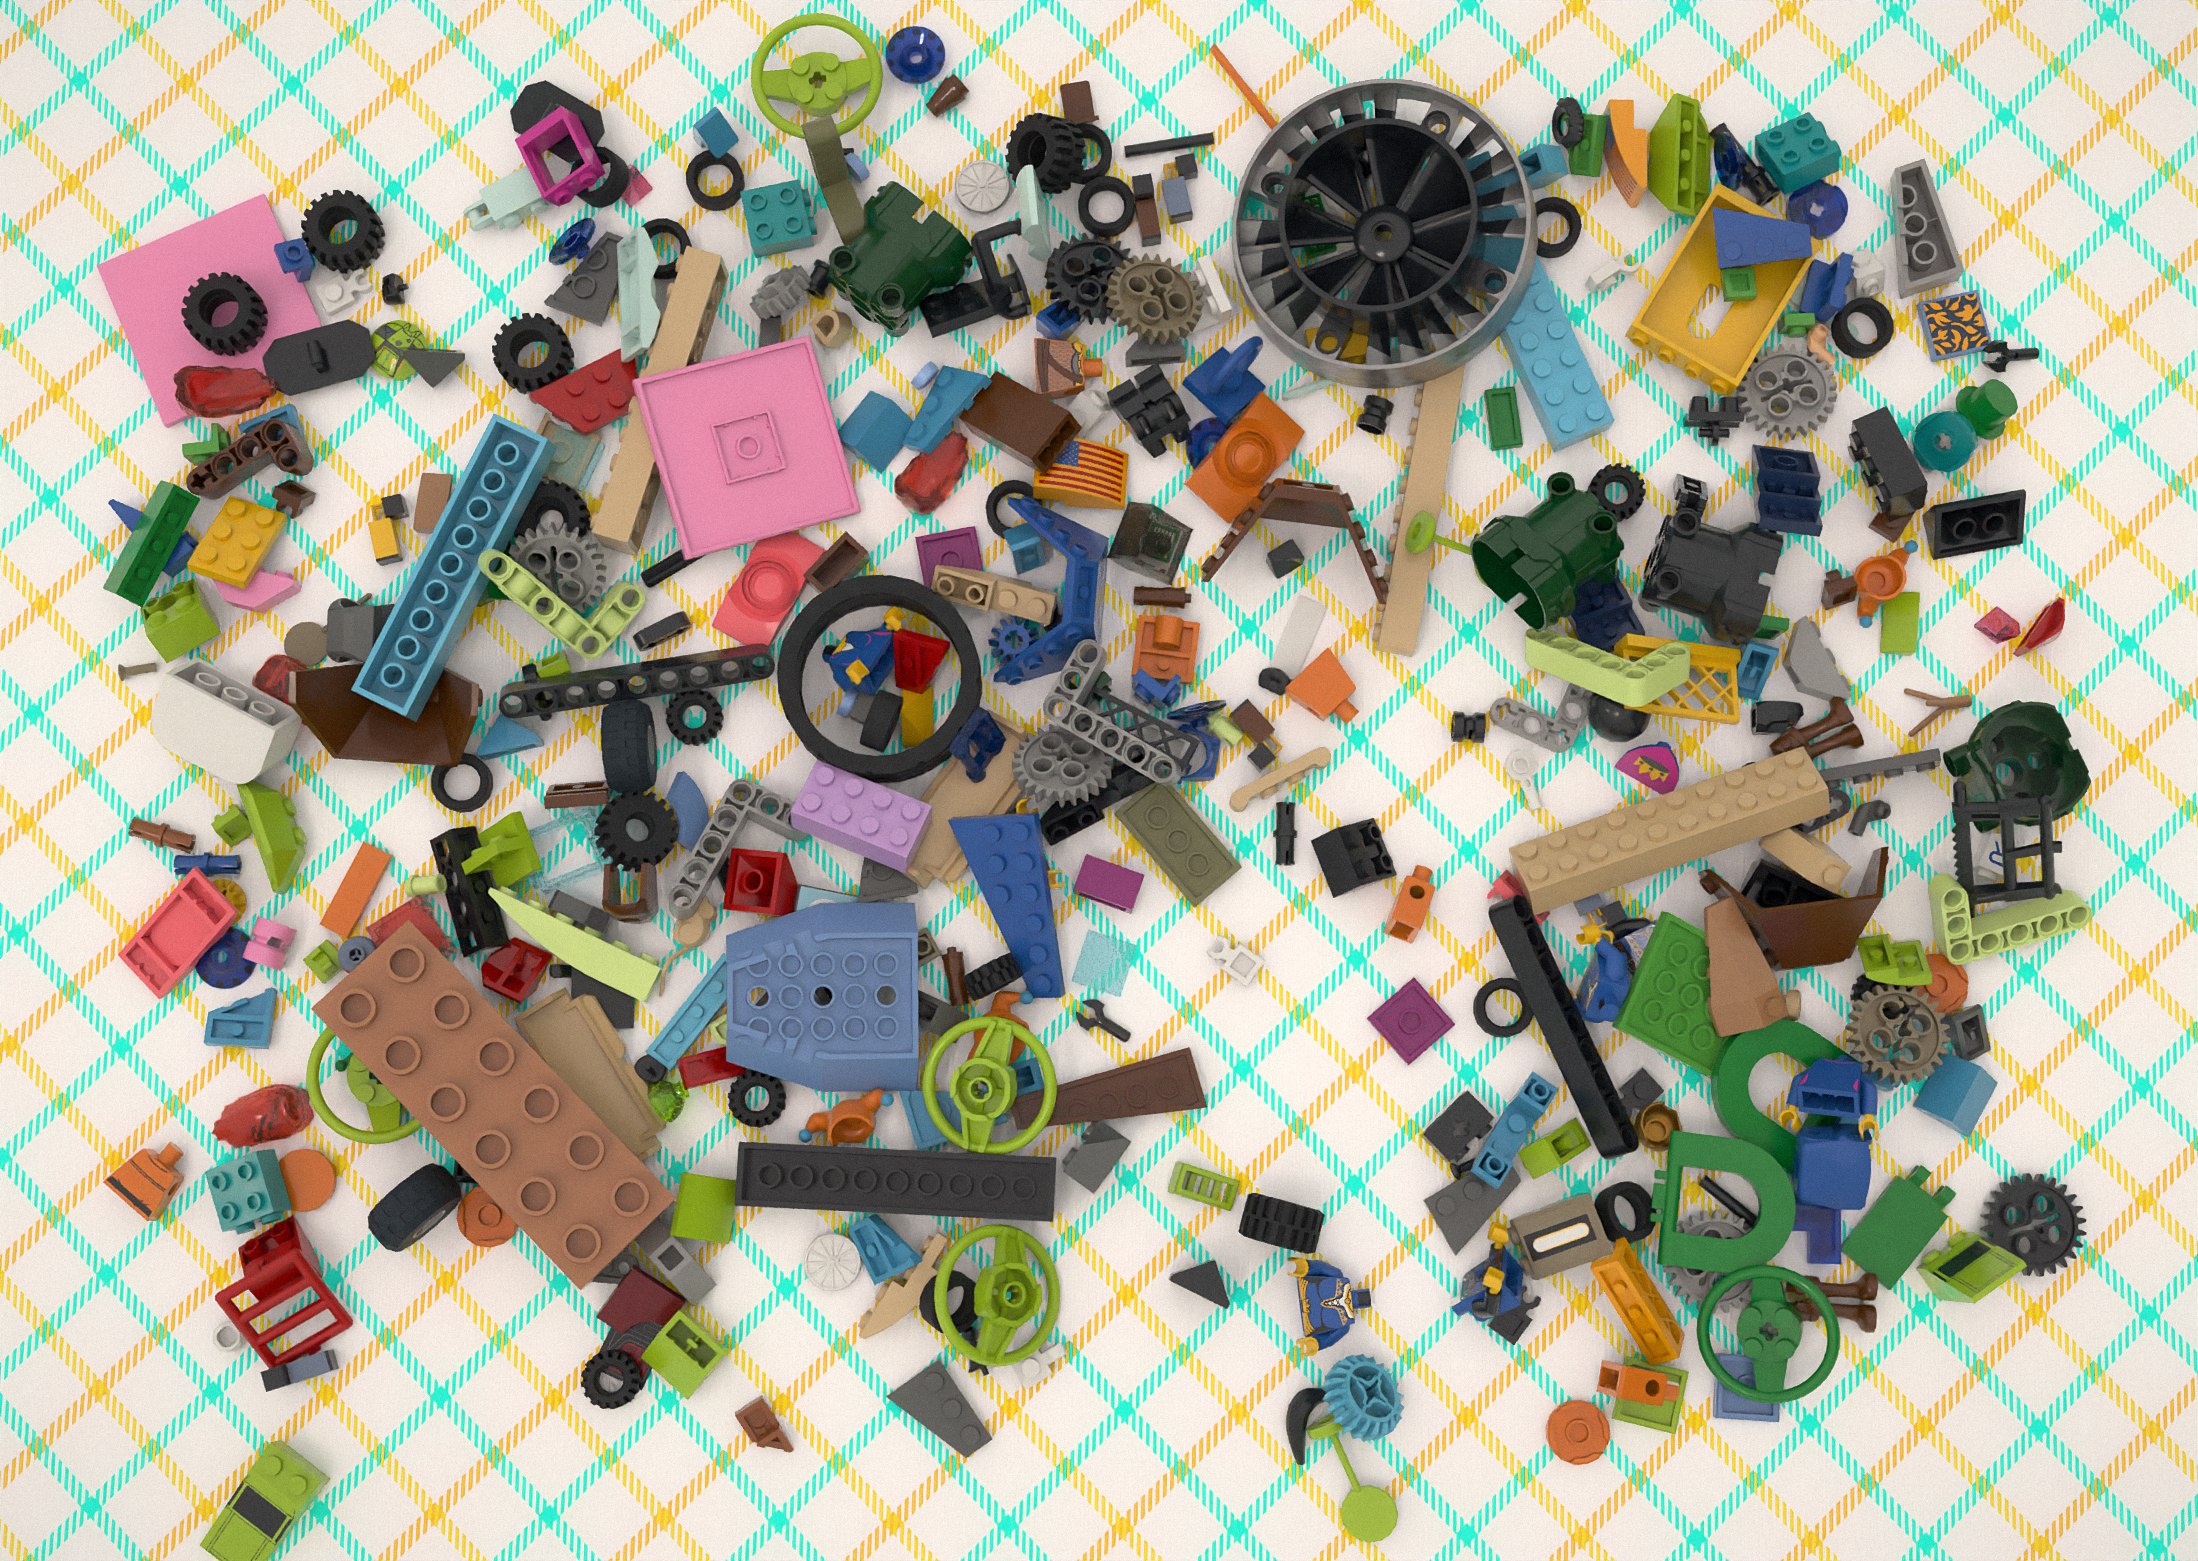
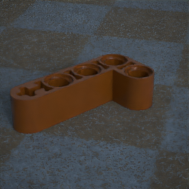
M271 418L193 469L186 478V485L191 493L209 500H216L273 462L283 471L296 476H305L312 471L314 459L295 426L277 418ZM281 429H283L282 438L278 440V433ZM258 445V452L253 457V450ZM297 454V462L292 466V459ZM233 462V469L228 473V467Z

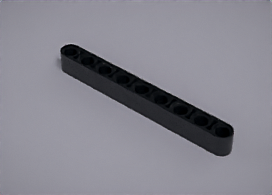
M752 644L511 682L503 686L500 691L499 710L505 717L517 719L612 703V701L637 700L763 680L773 674L775 661L773 652L767 645ZM757 657L768 659V662L763 666H756L752 663ZM726 662H734L738 665L732 671H726L722 668V665ZM700 666L704 667L707 672L704 675L696 676L691 673V670ZM666 671H671L676 674V677L673 680L665 681L660 675ZM635 676H640L646 680L639 686L629 682ZM604 681L612 682L615 685L611 690H602L598 687ZM572 686H578L583 689V692L579 695H572L567 690ZM541 691H547L552 694V697L548 700H541L536 694ZM509 696H516L521 702L517 705H510L505 699Z
M1514 895L1491 905L1488 911L1490 922L1598 1152L1605 1160H1612L1635 1152L1639 1146L1636 1131L1528 902L1523 896Z

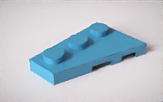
M943 365L902 444L909 450L930 455L954 427L953 420L963 408L968 411L974 404L973 396L981 387L986 389L992 380L984 374Z

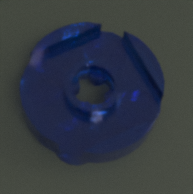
M1820 179L1793 191L1786 202L1787 221L1808 224L1810 226V236L1817 240H1824L1836 234L1845 222L1848 213V201L1838 186H1832L1829 183H1825V180ZM1812 203H1815L1817 207L1822 206L1824 208L1820 216L1810 212Z

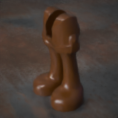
M1840 696L1831 698L1829 701L1830 712L1824 718L1798 730L1796 727L1788 728L1769 745L1772 754L1776 756L1803 746L1813 762L1814 758L1839 747L1849 746L1851 749H1858L1864 746V740L1859 728L1852 722L1854 717ZM1843 726L1838 733L1819 742L1809 744V741L1821 734Z
M1864 1273L1858 1281L1844 1284L1820 1282L1817 1276L1804 1275L1826 1297L1856 1298L1867 1301H1874L1877 1297L1878 1280L1876 1273ZM1786 1282L1785 1292H1792L1798 1295L1805 1293L1798 1287ZM1812 1299L1810 1303H1803V1300L1789 1302L1797 1311L1799 1310L1803 1321L1816 1322L1819 1317H1823ZM1831 1303L1837 1317L1856 1322L1865 1333L1875 1332L1877 1312L1873 1304L1849 1305Z

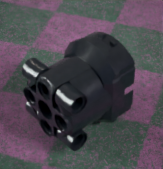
M1691 508L1680 509L1672 516L1667 514L1660 531L1655 537V546L1652 548L1645 566L1643 589L1638 595L1639 605L1647 612L1654 613L1664 607L1699 618L1710 638L1722 642L1731 640V645L1735 646L1740 644L1746 645L1760 624L1771 589L1770 586L1758 583L1760 573L1764 572L1775 575L1783 546V536L1777 534L1776 531L1758 529L1757 523L1751 521L1728 531L1701 523L1699 514Z

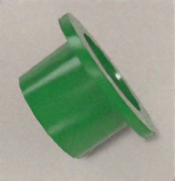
M1990 379L1979 388L1976 386H1966L1958 391L1955 398L1958 413L1965 416L1971 422L1976 436L1985 440H1994L2001 436L2005 429V421L2013 416L2018 409L2014 393L2006 384L1997 379Z

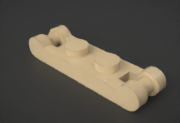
M1325 747L1317 748L1236 790L1230 797V808L1234 812H1243L1248 802L1261 796L1264 800L1279 791L1277 786L1287 781L1289 785L1301 781L1306 777L1304 772L1312 768L1317 770L1325 769L1331 760L1330 751Z

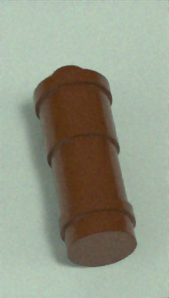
M1134 586L1133 605L1185 609V603H1191L1192 594L1186 593V587L1158 588Z
M956 946L946 948L947 954L941 955V958L943 960L945 977H947L949 1001L953 1007L970 1004L968 990L962 981L966 974L963 951L957 952Z

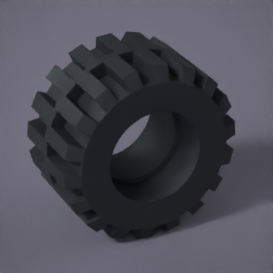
M1042 113L1029 114L1024 117V121L1020 120L1016 124V130H1012L1009 135L1011 140L1007 142L1006 149H1008V154L1005 155L1006 162H1009L1007 167L1008 173L1013 174L1012 180L1016 183V178L1022 168L1026 165H1033L1043 193L1061 194L1063 190H1069L1071 182L1076 183L1079 179L1078 173L1083 171L1084 165H1082L1083 159H1086V152H1083L1086 144L1085 140L1081 139V130L1076 128V124L1068 121V119Z
M339 189L333 190V195L330 196L327 192L320 194L322 199L318 202L316 199L310 202L313 206L312 209H305L303 213L307 220H301V228L305 231L301 234L307 248L315 258L329 270L335 272L338 269L342 274H347L348 269L354 272L362 265L365 268L371 266L369 260L371 258L377 260L380 256L377 249H383L385 243L381 238L385 237V230L381 226L383 223L369 202H366L364 197L359 194L355 196L349 190H345V193L342 194ZM344 220L358 222L357 231L350 240L341 244L329 242L330 232L336 224Z
M215 272L210 273L207 280L203 277L197 280L199 285L196 287L191 285L188 289L191 293L190 296H184L182 301L187 306L181 309V314L186 319L183 323L190 331L189 333L204 348L209 351L212 350L215 354L221 356L223 352L228 356H235L236 350L241 354L248 352L246 349L248 345L254 348L258 344L255 341L257 336L262 338L265 334L262 326H267L268 319L264 316L268 314L267 308L263 304L264 301L260 295L240 276L234 274L232 277L228 272H221L220 277ZM226 302H238V313L231 323L223 327L212 326V315L217 307Z
M529 312L522 313V319L518 320L516 316L510 318L512 323L509 326L504 323L500 327L503 331L502 334L496 333L494 337L497 345H492V353L495 356L493 358L494 364L508 385L513 389L516 388L519 393L526 395L527 391L532 393L568 375V369L573 370L574 362L571 358H574V351L571 343L560 325H556L555 321L550 317L545 319L542 314L535 313L534 318H532ZM544 342L549 345L548 356L540 365L532 368L518 365L519 353L529 343Z
M1251 1193L1247 1195L1238 1232L1244 1237L1311 1254L1316 1252L1325 1215L1317 1209L1258 1193Z

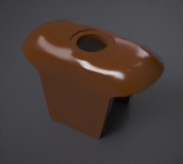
M649 862L641 863L640 899L638 902L621 904L620 870L612 864H604L603 899L601 904L606 913L613 919L623 923L644 924L651 922L659 912L656 867Z

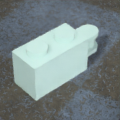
M526 165L478 190L482 199L466 207L463 210V214L471 220L472 224L470 227L474 232L480 231L494 223L497 224L501 231L505 228H515L524 218L530 215L542 214L552 203L542 198ZM488 209L490 213L482 217L480 213Z

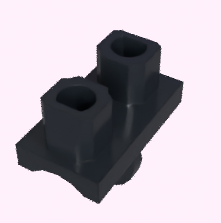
M1692 397L1688 413L1683 418V427L1699 428L1698 437L1708 438L1709 446H1717L1719 438H1729L1730 436L1729 429L1719 428H1738L1740 422H1744V412H1739L1737 397L1720 398L1718 400L1719 412H1709L1708 397Z

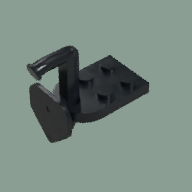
M1020 218L981 230L972 236L971 245L982 279L970 283H960L954 286L953 289L943 293L930 294L918 305L932 338L988 319L997 314L1007 320H1017L1032 314L1027 288L1012 254L1006 255L1011 274L1001 277L990 244L992 241L1009 235L1017 234V236H1021ZM1018 292L1022 303L1010 307L1009 305L1013 299L1012 293Z

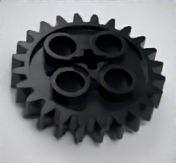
M1083 232L1080 241L1074 235L1071 236L1069 244L1062 240L1059 249H1053L1046 265L1044 278L1047 279L1045 288L1051 290L1050 300L1059 299L1056 308L1061 309L1066 306L1068 308L1067 317L1073 313L1078 314L1077 322H1080L1084 316L1088 317L1090 325L1093 324L1095 318H1099L1101 324L1105 325L1107 316L1116 322L1118 317L1112 318L1110 316L1113 308L1106 307L1109 297L1105 296L1108 288L1107 283L1115 268L1120 267L1123 260L1131 261L1132 258H1128L1131 249L1120 250L1121 241L1119 240L1115 244H1111L1109 235L1103 241L1099 240L1097 232H1095L1093 239H1089L1087 234ZM1069 270H1075V271H1077L1078 273H1073V272H1071V271H1069ZM1083 294H1088L1092 296V298L1086 297Z
M2023 1173L2022 1182L2018 1176H2010L2011 1186L2007 1182H2000L1999 1186L2002 1192L1996 1190L1989 1192L1995 1201L1983 1203L1990 1209L1989 1214H1980L1981 1218L1988 1221V1225L1980 1228V1231L1989 1232L1990 1236L1986 1239L2024 1260L2027 1267L2022 1270L2023 1276H2030L2034 1270L2036 1276L2043 1277L2045 1269L2049 1274H2056L2055 1264L2061 1268H2067L2068 1265L2065 1257L2076 1259L2077 1256L2072 1251V1248H2083L2084 1246L2076 1240L2077 1236L2087 1234V1232L2078 1229V1224L2085 1223L2086 1219L2079 1218L2076 1214L2083 1209V1206L2072 1205L2077 1195H2065L2064 1193L2067 1190L2066 1184H2061L2055 1188L2056 1178L2049 1177L2044 1183L2043 1174H2036L2034 1179H2032L2030 1173ZM2040 1196H2043L2047 1201V1208L2043 1213L2036 1206V1201ZM2010 1207H2014L2018 1212V1219L2013 1224L2007 1219V1211ZM2055 1213L2059 1215L2058 1219L2035 1225L2034 1230H2022L2012 1236L2007 1234L2009 1230L2027 1226L2033 1220H2043ZM2052 1226H2055L2059 1231V1239L2055 1243L2050 1240L2048 1235L2049 1229ZM2024 1236L2030 1242V1249L2025 1254L2019 1248V1242Z

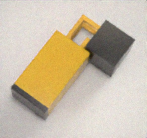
M401 493L381 498L382 503L370 505L374 521L369 522L368 527L376 562L380 566L403 561L394 520L409 517L406 500ZM384 509V512H382L383 519L378 520L376 510Z

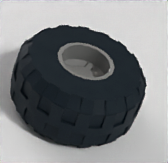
M641 700L612 701L602 710L601 750L604 774L609 788L617 793H623L624 791L631 793L645 792L655 785L657 779V742L653 714L650 706Z
M434 1163L425 1165L400 1182L375 1205L367 1217L368 1228L387 1250L403 1251L424 1237L456 1208L462 1199L461 1186L444 1166Z

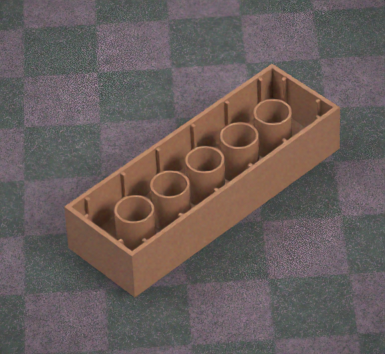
M409 919L311 1008L580 1290H584L677 1200Z

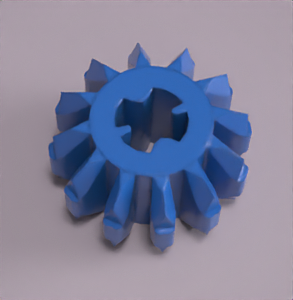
M1012 616L1011 625H1008L1005 619H1001L1000 625L1002 630L997 627L991 629V633L997 638L989 639L988 644L989 646L996 647L991 652L993 658L1002 655L1000 665L1005 666L1009 659L1013 660L1039 640V638H1033L1038 633L1037 627L1027 629L1029 626L1028 619H1024L1018 625L1017 616ZM1017 636L1019 642L1023 643L1022 645L1018 643V648H1011V644L1007 640L1011 642V637Z

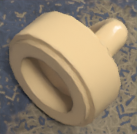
M1787 990V994L1783 995L1789 1013L1786 1016V1020L1798 1021L1801 1013V992L1799 990Z

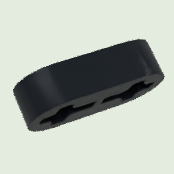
M681 611L634 634L633 639L640 652L647 651L689 630L692 624L686 612Z

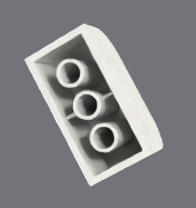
M198 657L165 673L151 713L153 733L164 748L180 756L184 762L195 764L205 769L209 775L235 784L247 783L284 761L290 754L302 722L300 716L291 706Z

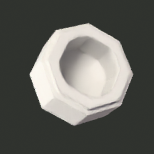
M224 1321L213 1330L212 1343L220 1352H235L245 1344V1338L232 1321Z

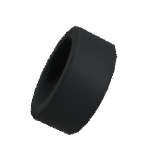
M1079 123L1076 124V128L1081 130V138L1095 141L1101 149V159L1098 164L1093 168L1078 173L1079 179L1076 184L1086 185L1096 177L1105 176L1111 165L1112 147L1109 137L1102 129L1093 124Z
M596 146L594 150L601 164L610 163L608 178L598 189L589 191V188H585L576 195L592 207L604 208L615 203L625 192L629 182V168L625 161L606 147ZM583 159L573 163L570 174L585 164Z
M706 150L696 155L688 165L686 185L693 200L702 208L711 211L726 210L734 206L741 198L740 191H744L745 188L744 175L737 159L728 152L717 159L709 150ZM711 165H723L733 175L731 188L720 196H708L698 186L699 174L703 169Z
M1102 176L1096 177L1084 186L1080 191L1078 199V213L1085 229L1093 235L1097 232L1100 237L1104 238L1107 235L1114 237L1126 231L1133 221L1135 201L1133 192L1125 182L1116 177ZM1101 191L1117 193L1124 202V211L1121 217L1109 223L1095 220L1089 212V202L1093 195Z
M1547 197L1535 202L1537 217L1544 212H1555L1563 216L1569 223L1568 236L1560 243L1550 244L1538 238V256L1548 259L1561 257L1573 248L1579 238L1582 228L1580 214L1575 206L1566 199Z
M656 218L642 226L645 228L650 239L660 233L674 235L681 245L680 254L684 255L686 246L692 247L686 230L678 222L668 218ZM678 257L669 264L658 265L654 278L672 279L677 277L678 272L675 271Z
M1860 297L1851 300L1844 306L1841 312L1835 314L1831 324V336L1835 345L1844 354L1857 359H1865L1877 354L1890 342L1894 333V323L1889 310L1881 302L1872 298ZM1859 312L1865 314L1874 322L1877 329V339L1873 343L1863 344L1851 335L1847 319L1852 313Z
M1019 480L1004 481L994 487L988 495L985 506L988 524L993 532L1005 539L1003 531L1011 528L1001 523L997 517V506L1003 497L1013 493L1022 494L1034 499L1039 505L1043 506L1042 499L1033 498V486L1027 482Z
M882 689L878 691L867 714L860 736V745L881 753L885 751L898 722L903 706V697Z
M463 752L459 765L472 766L480 777L479 789L473 797L459 801L447 794L444 788V779L453 767L435 766L431 775V790L435 798L446 808L459 813L473 812L482 807L490 798L493 790V775L489 767L475 755Z
M1501 977L1489 981L1478 990L1473 1002V1014L1477 1024L1484 1032L1494 1037L1508 1038L1521 1033L1529 1026L1534 1016L1519 982L1513 978ZM1500 989L1510 990L1520 998L1522 1013L1514 1024L1499 1026L1488 1018L1485 1011L1486 1001L1494 991Z
M1631 1181L1616 1183L1602 1190L1594 1202L1607 1239L1613 1243L1616 1242V1239L1623 1237L1626 1238L1629 1244L1642 1240L1652 1233L1656 1222L1649 1221L1650 1213H1656V1209L1651 1208L1652 1198L1639 1184ZM1617 1196L1626 1199L1634 1210L1636 1221L1633 1231L1625 1228L1616 1216L1614 1206Z
M952 1270L947 1292L960 1286L963 1287L964 1291L960 1306L950 1316L957 1331L962 1333L971 1327L978 1318L974 1311V1288L976 1283L962 1272ZM935 1275L923 1288L919 1309L922 1318L940 1333H943L935 1310L934 1289L937 1277Z

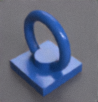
M1259 336L1249 338L1232 354L1222 346L1186 376L1182 382V385L1225 425L1243 411L1259 391L1263 392L1266 388L1248 370L1262 350V338Z

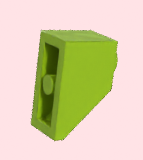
M1574 1118L1518 1151V1154L1522 1159L1524 1167L1534 1180L1562 1166L1592 1146L1577 1118Z

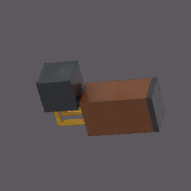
M1151 173L1132 176L1131 183L1142 247L1160 245L1162 237Z
M1246 699L1230 713L1229 717L1257 747L1247 756V760L1261 773L1275 761L1276 757L1274 755L1283 746L1272 735L1275 728ZM1268 737L1278 747L1273 753L1268 749L1269 745L1265 742Z

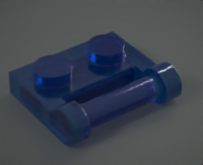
M978 706L951 742L949 750L964 765L969 780L979 783L986 776L985 768L993 757L1001 752L1007 739L990 713ZM969 745H971V747L977 754L974 758L970 754Z

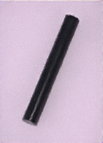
M1213 132L1126 145L1124 146L1125 158L1214 144Z
M1704 1175L1698 1182V1185L1736 1216L1744 1218L1746 1224L1753 1227L1757 1216L1707 1175Z

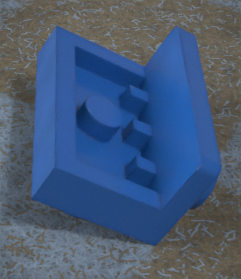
M1842 252L1831 264L1817 259L1811 262L1798 310L1799 313H1815L1816 320L1826 323L1837 311L1841 312L1847 301V295L1844 294L1845 288L1850 283L1854 274V269L1851 268L1854 256Z
M1140 668L1132 679V689L1135 691L1133 696L1145 706L1151 703L1159 711L1165 706L1171 708L1181 695V677L1175 674L1166 687H1164Z

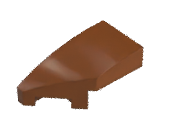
M762 1395L735 1412V1417L750 1440L757 1444V1447L777 1448L788 1453L794 1451L792 1443Z

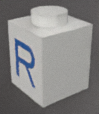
M1993 831L1982 835L1972 860L1973 870L1978 872L1977 876L1988 882L2003 879L2001 835ZM2015 841V848L2020 847L2021 843Z

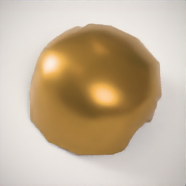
M1659 1101L1646 1105L1637 1114L1634 1129L1639 1142L1643 1146L1653 1151L1662 1152L1669 1148L1670 1131H1682V1125L1677 1111L1666 1106L1665 1102Z

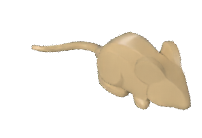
M705 895L693 917L677 920L672 938L684 947L666 960L661 972L659 997L663 995L666 972L672 961L692 948L703 945L709 937L710 921H714L717 918L718 912L710 903L707 895ZM683 903L682 907H685L689 904Z

